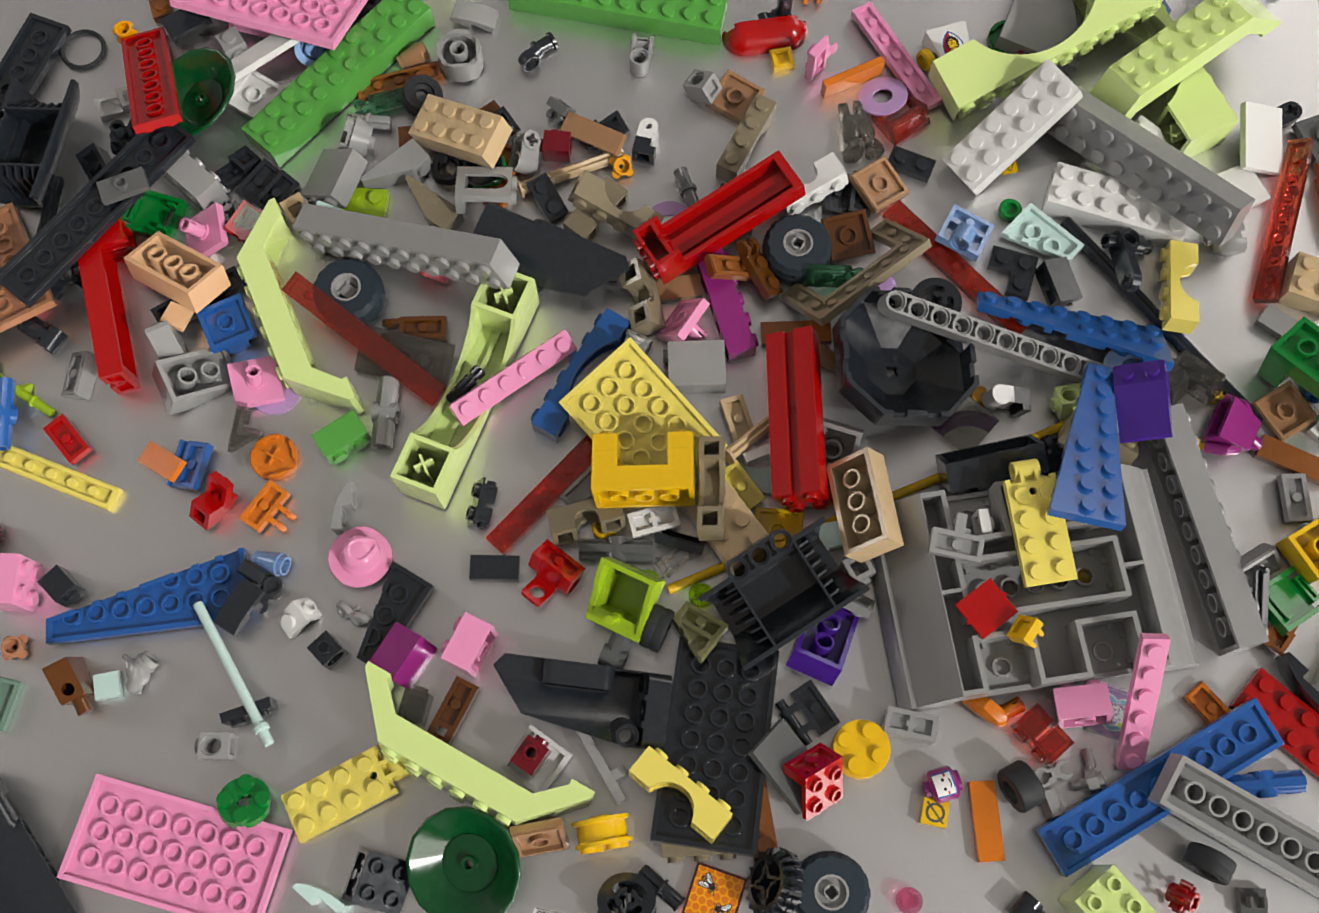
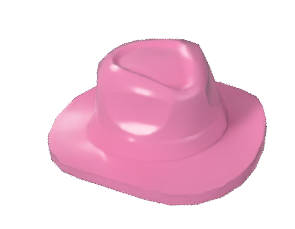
M363 526L354 527L339 535L333 542L328 554V565L335 579L353 588L366 587L376 583L387 573L392 563V549L387 539L375 529Z

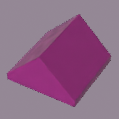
M395 621L369 662L390 673L394 682L410 691L438 648L419 634Z

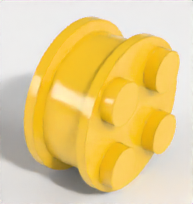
M864 719L846 723L836 732L831 743V749L843 756V774L854 779H866L878 774L887 765L891 754L890 741L885 731L876 723Z
M629 813L603 814L571 823L572 828H576L578 845L575 846V851L580 850V854L585 855L604 852V846L606 850L629 847L628 841L633 840V837L628 835L625 820L629 818Z

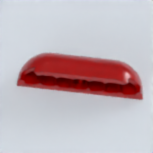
M795 15L735 23V28L730 31H724L722 42L730 53L741 57L769 54V50L791 46V50H795L806 41L808 28L806 21L798 20Z

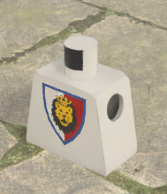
M963 20L926 30L922 40L923 47L929 49L935 56V59L969 42L966 21Z

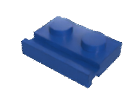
M180 439L175 455L186 461L187 464L174 483L166 479L165 485L173 488L199 491L214 446L209 443Z

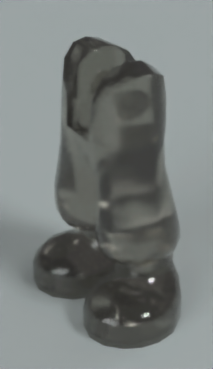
M853 101V115H850L846 102L838 104L843 142L848 145L842 153L843 161L847 164L855 163L862 158L863 153L868 160L881 157L885 152L884 146L878 139L874 138L875 130L866 116L861 101Z

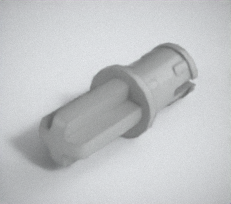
M369 112L366 115L347 113L346 117L348 114L356 117L358 115L374 126L373 129L389 130L392 126L389 116H377Z

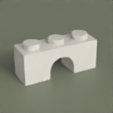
M834 152L813 163L817 177L813 182L804 184L805 196L784 209L788 216L801 213L809 205L822 201L825 196L843 189L849 183L847 172Z

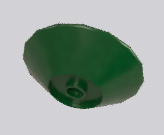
M209 47L189 50L172 61L183 120L177 124L192 136H196L215 123L225 112L234 93L236 75L232 61L221 50Z
M469 806L444 808L426 818L411 838L406 856L408 884L418 905L427 913H505L515 900L521 880L519 851L509 831L491 814ZM467 859L472 861V867L467 864Z

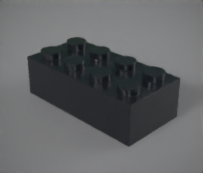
M1031 434L935 455L940 483L950 493L955 495L965 494L968 492V489L976 487L978 489H988L994 482L1011 480L1009 473L1010 462L1036 458L1040 464L1041 475L1042 473L1049 472L1045 443Z

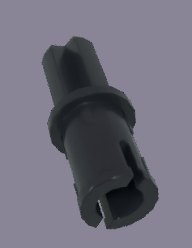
M648 865L643 866L638 872L639 875L646 878L652 884L656 896L658 895L674 912L686 899L668 884V879L664 880Z

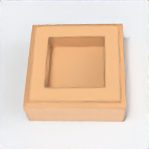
M170 301L159 321L164 322L167 320L174 329L184 332L194 312Z

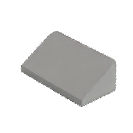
M89 351L72 353L61 397L81 400L91 399L98 373L94 353Z
M1261 543L1241 556V565L1244 573L1250 579V588L1253 586V570L1256 566H1267L1270 569V575L1283 568L1276 546L1267 543Z

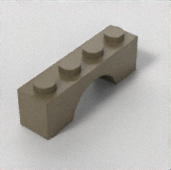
M758 93L756 94L717 162L716 178L728 183L745 171L755 144L763 133L766 134L775 118L776 101Z
M584 170L578 177L568 197V201L575 208L591 213L596 220L605 221L613 226L614 230L631 236L633 240L636 238L632 230L656 215L660 223H662L665 217L647 205L632 212L618 209L607 197L605 181L587 170Z
M699 436L700 493L697 506L699 541H724L725 439L724 436Z

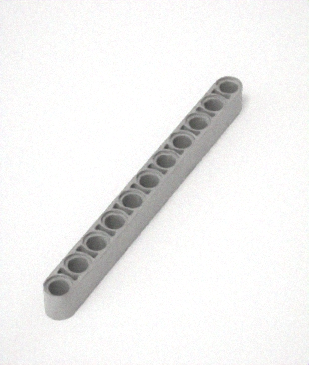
M891 291L881 296L877 303L880 313L887 317L966 345L972 343L977 349L1073 383H1081L1088 363L1110 367L902 291ZM889 298L894 300L895 308L889 305ZM911 306L917 309V316L912 314ZM934 314L938 316L939 324L935 323L933 319ZM956 322L961 326L960 332L955 327ZM978 330L982 332V340L978 337ZM999 338H1002L1004 341V347L1000 345ZM1021 346L1025 348V355L1021 351ZM1043 353L1046 355V362L1043 360ZM1064 361H1066V363H1067V365H1068V369H1067V370H1066V368H1065V366H1064Z

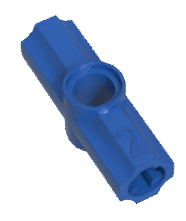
M0 377V451L11 449L12 426L15 425L18 417V408L14 406L16 381L9 377Z
M1301 769L1273 772V770L1254 771L1244 775H1233L1226 779L1257 798L1278 797L1279 794L1306 792L1307 786L1306 776L1302 773Z

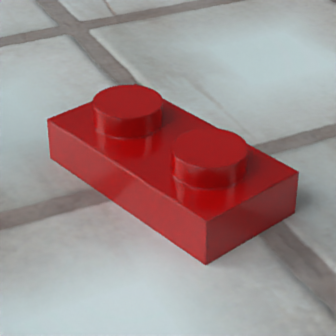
M61 414L43 428L72 465H75L93 451L64 414Z

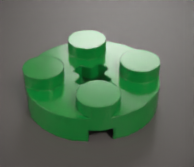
M249 774L241 775L239 778L230 781L216 797L219 816L226 825L232 828H237V826L250 828L258 825L267 817L270 811L271 794L268 786L260 779L253 778ZM249 798L250 804L248 806H238L241 799Z

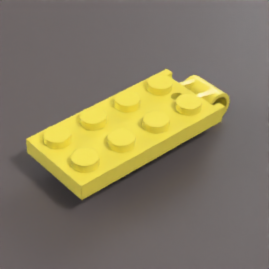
M1036 458L1010 462L1009 473L1012 482L1010 480L1003 481V488L1024 588L1078 579L1066 520L1047 515V509L1052 499L1051 494L1057 480L1056 473H1050L1048 476L1041 477L1040 464ZM1030 489L1034 490V495L1029 492Z
M375 745L281 795L300 844L308 842L398 794L399 792L393 782L410 775L405 770L406 767L400 762H397L395 765L382 758L379 746ZM374 772L377 774L376 779H373Z

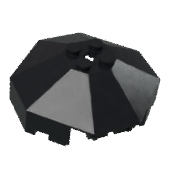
M870 286L844 312L832 328L838 392L874 425L941 426L980 384L979 375H975L974 363L977 361L975 346L970 343L963 350V343L881 314L877 307L881 296L894 290L911 294L912 290L902 287H893L892 290H880V287ZM889 298V305L895 308L894 300ZM911 306L912 314L917 316V309ZM934 314L933 319L935 323L939 324V318ZM886 367L889 369H891L892 367L895 368L896 377L893 375L889 377L887 375L888 370L886 369Z

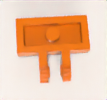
M269 480L239 519L259 533L264 530L268 523H271L284 533L287 528L283 523L273 518L276 513L280 511L285 517L293 521L297 516L283 506L291 495L279 485Z

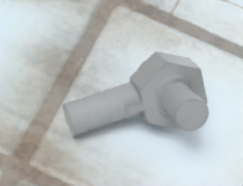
M1088 747L1081 750L1086 764L1084 768L1085 778L1073 780L1071 783L1074 791L1089 788L1091 793H1095L1101 790L1102 787H1105L1106 782L1102 771L1096 772L1097 764L1092 748Z

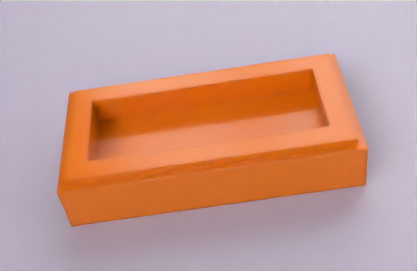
M152 441L149 442L137 460L173 483L187 464L186 461Z

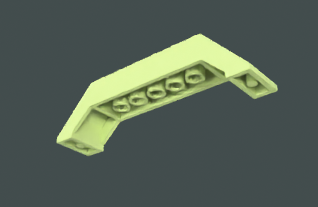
M1204 0L1112 64L1090 91V94L1131 119L1140 109L1246 35L1258 34L1262 38L1278 27L1281 21L1257 0Z
M272 198L267 202L237 256L240 266L236 268L240 278L247 285L244 289L248 298L253 301L254 306H252L254 315L257 320L260 319L262 324L260 331L264 339L268 340L270 344L267 348L271 358L278 365L275 367L280 380L284 381L287 389L292 388L297 395L348 412L354 410L357 415L365 414L358 393L347 376L340 379L316 368L277 269L278 262L290 239L294 238V235L276 199Z
M369 661L365 665L377 739L381 753L384 754L383 758L395 765L397 762L402 763L408 773L417 778L419 775L426 777L427 783L439 791L443 787L451 793L450 797L457 802L463 804L464 801L472 804L473 808L491 814L507 830H509L510 826L548 820L588 807L595 792L574 779H571L569 785L531 793L398 716L391 695V691L394 688L391 674Z

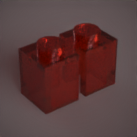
M1036 703L1018 717L1010 727L1014 730L1012 733L1022 744L1027 743L1030 746L1029 748L1032 750L1030 753L1034 759L1041 764L1048 765L1056 761L1075 742L1059 725H1056L1054 728L1051 727L1036 740L1035 738L1054 721Z

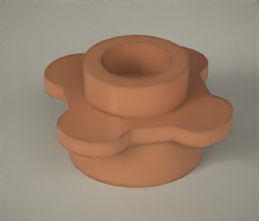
M21 634L19 637L6 636L1 646L2 657L8 661L12 658H26L28 655L26 643L29 641V638L24 634Z

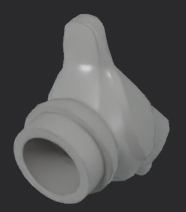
M147 650L142 654L139 653L136 658H131L127 654L122 655V658L126 661V689L131 694H141L143 686L150 680L151 673L155 672L156 667L159 666L157 658Z

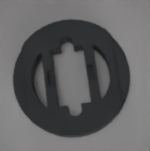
M439 153L433 158L431 164V173L434 180L445 186L456 185L457 170L454 171L453 175L447 173L444 163H447V159H451V161H455L456 167L460 166L458 158ZM461 160L463 162V166L471 167V163L469 161ZM440 165H441L443 174H441V173L438 171V168H439Z

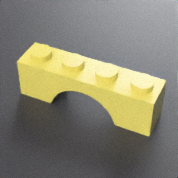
M1170 240L1167 246L1161 249L1159 255V262H1162V269L1159 274V281H1162V288L1159 293V300L1162 301L1159 319L1162 320V330L1191 334L1200 322L1199 302L1185 293L1181 286L1180 278L1190 276L1198 265V244Z
M648 746L629 769V777L649 793L658 788L670 787L686 795L693 809L691 828L712 844L731 820L733 815L730 812L731 807L722 799L718 798L715 800L708 794L710 790L699 781L694 783L689 779V773L678 764L673 766L668 762V756L659 748L654 750Z

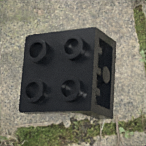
M359 846L341 898L350 904L383 913H401L409 889L406 860Z

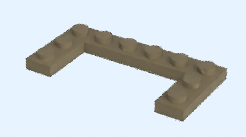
M886 218L871 229V234L874 240L892 248L825 298L801 283H796L780 296L785 304L819 325L824 326L847 310L870 286L877 287L884 283L888 278L932 247L930 239Z

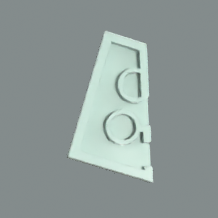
M1032 203L1000 235L1004 239L1051 258L1067 256L1069 262L1084 247L1082 242Z

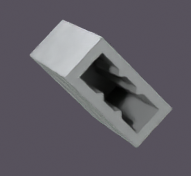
M353 148L323 149L301 195L312 205H316L317 201H322L338 208H347L368 161Z
M724 340L668 341V350H663V364H668V372H664V375L681 394L726 391Z

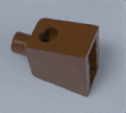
M64 657L42 668L45 677L62 706L73 705L78 716L94 710L88 698L94 695L93 680L83 657Z

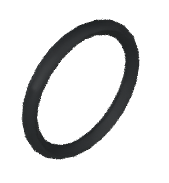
M78 30L69 34L66 42L60 49V56L63 62L73 69H89L96 66L103 59L106 53V43L104 38L93 30ZM81 34H91L97 37L101 42V52L97 59L86 65H75L67 60L65 47L73 37Z

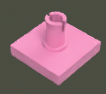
M216 202L191 219L184 217L180 221L179 227L181 228L179 229L185 232L187 246L207 257L229 244L227 231L223 229L226 225L223 206Z
M704 298L681 300L666 320V328L659 330L656 337L661 342L684 341L687 336H690L694 341L704 340L702 335L706 337L707 332L696 323L710 303Z
M271 356L227 364L237 410L285 400L281 380L275 369L277 363Z

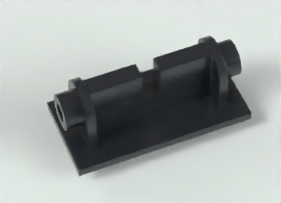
M483 477L473 484L471 496L474 498L472 506L469 505L465 517L468 520L467 527H471L476 523L477 528L486 530L487 526L490 525L493 509L485 507V503L494 505L498 491L496 482L487 481L486 484V477Z

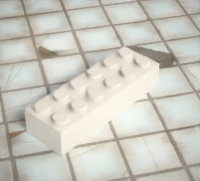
M1048 58L950 151L943 160L977 196L1083 98L1082 92Z
M1061 162L1056 164L1050 176L1041 209L1047 216L1061 220L1071 217L1079 225L1110 234L1115 231H1122L1124 228H1131L1138 232L1139 235H1143L1145 240L1152 241L1151 244L1159 248H1165L1170 240L1183 241L1187 225L1116 178Z

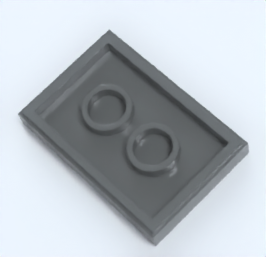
M780 719L748 755L797 815L802 813V785L783 773V765L808 749L786 721Z

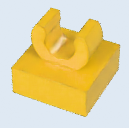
M1019 614L1006 636L1012 642L1036 648L1037 645L1033 640L1036 636L1043 637L1044 633L1041 630L1043 623L1036 617Z

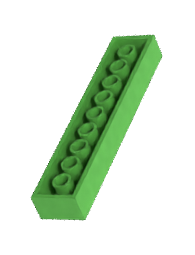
M382 0L345 34L335 50L328 49L241 128L248 141L280 168L358 96L357 93L360 90L362 92L371 84L370 80L373 77L381 75L397 60L396 56L413 45L435 25L431 8L421 0Z
M508 0L510 10L719 46L728 9V0Z

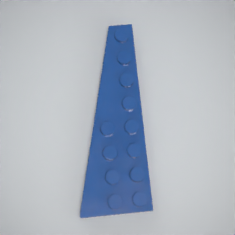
M977 292L975 298L977 311L1002 319H1009L1011 316L1021 325L1029 326L1033 323L1045 328L1044 332L1051 334L1052 330L1067 334L1066 339L1097 349L1105 350L1108 347L1111 351L1122 357L1130 354L1142 359V362L1165 359L1168 371H1171L1175 364L1162 330L1157 326L1138 325L1130 320H1114L1106 315L1095 316L1081 310L1077 312L1070 311L1062 306H1046L1038 301H1022L1014 296L1002 297L993 292Z
M1088 363L1082 377L1081 390L1076 400L1075 412L1071 419L1070 431L1066 437L1061 456L1062 461L1056 475L1057 480L1051 494L1052 499L1047 509V515L1122 531L1126 527L1112 368Z
M238 548L235 552L224 556L219 555L205 563H197L183 571L173 572L140 584L139 587L118 592L115 596L104 600H96L85 607L72 609L47 618L46 644L56 645L202 627L203 625L193 607L199 601L203 602L214 623L226 600L241 580L245 578L237 573L236 570L242 561L247 558V550L245 548Z

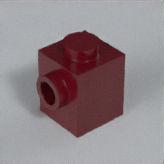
M559 129L544 130L543 139L540 138L539 152L543 153L544 161L570 163L573 144L571 132Z
M528 734L510 761L534 778L552 752L547 748L549 742L539 735L533 738Z

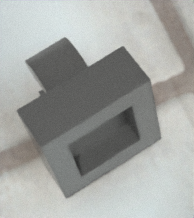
M550 96L546 102L551 107L547 111L546 117L552 118L557 113V119L554 123L558 125L564 122L569 111L576 112V110L559 98Z
M1235 888L1237 913H1268L1266 889Z

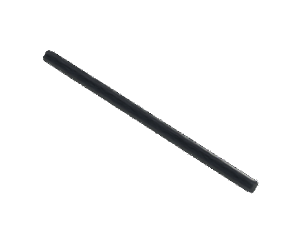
M1071 217L1064 219L1060 226L1084 244L1082 250L1155 326L1162 330V320L1159 319L1160 309L1140 289L1135 292L1123 291L1120 288L1112 260ZM1162 330L1167 339L1214 387L1221 388L1223 395L1230 394L1248 401L1183 333ZM1248 401L1254 415L1262 422L1264 417Z

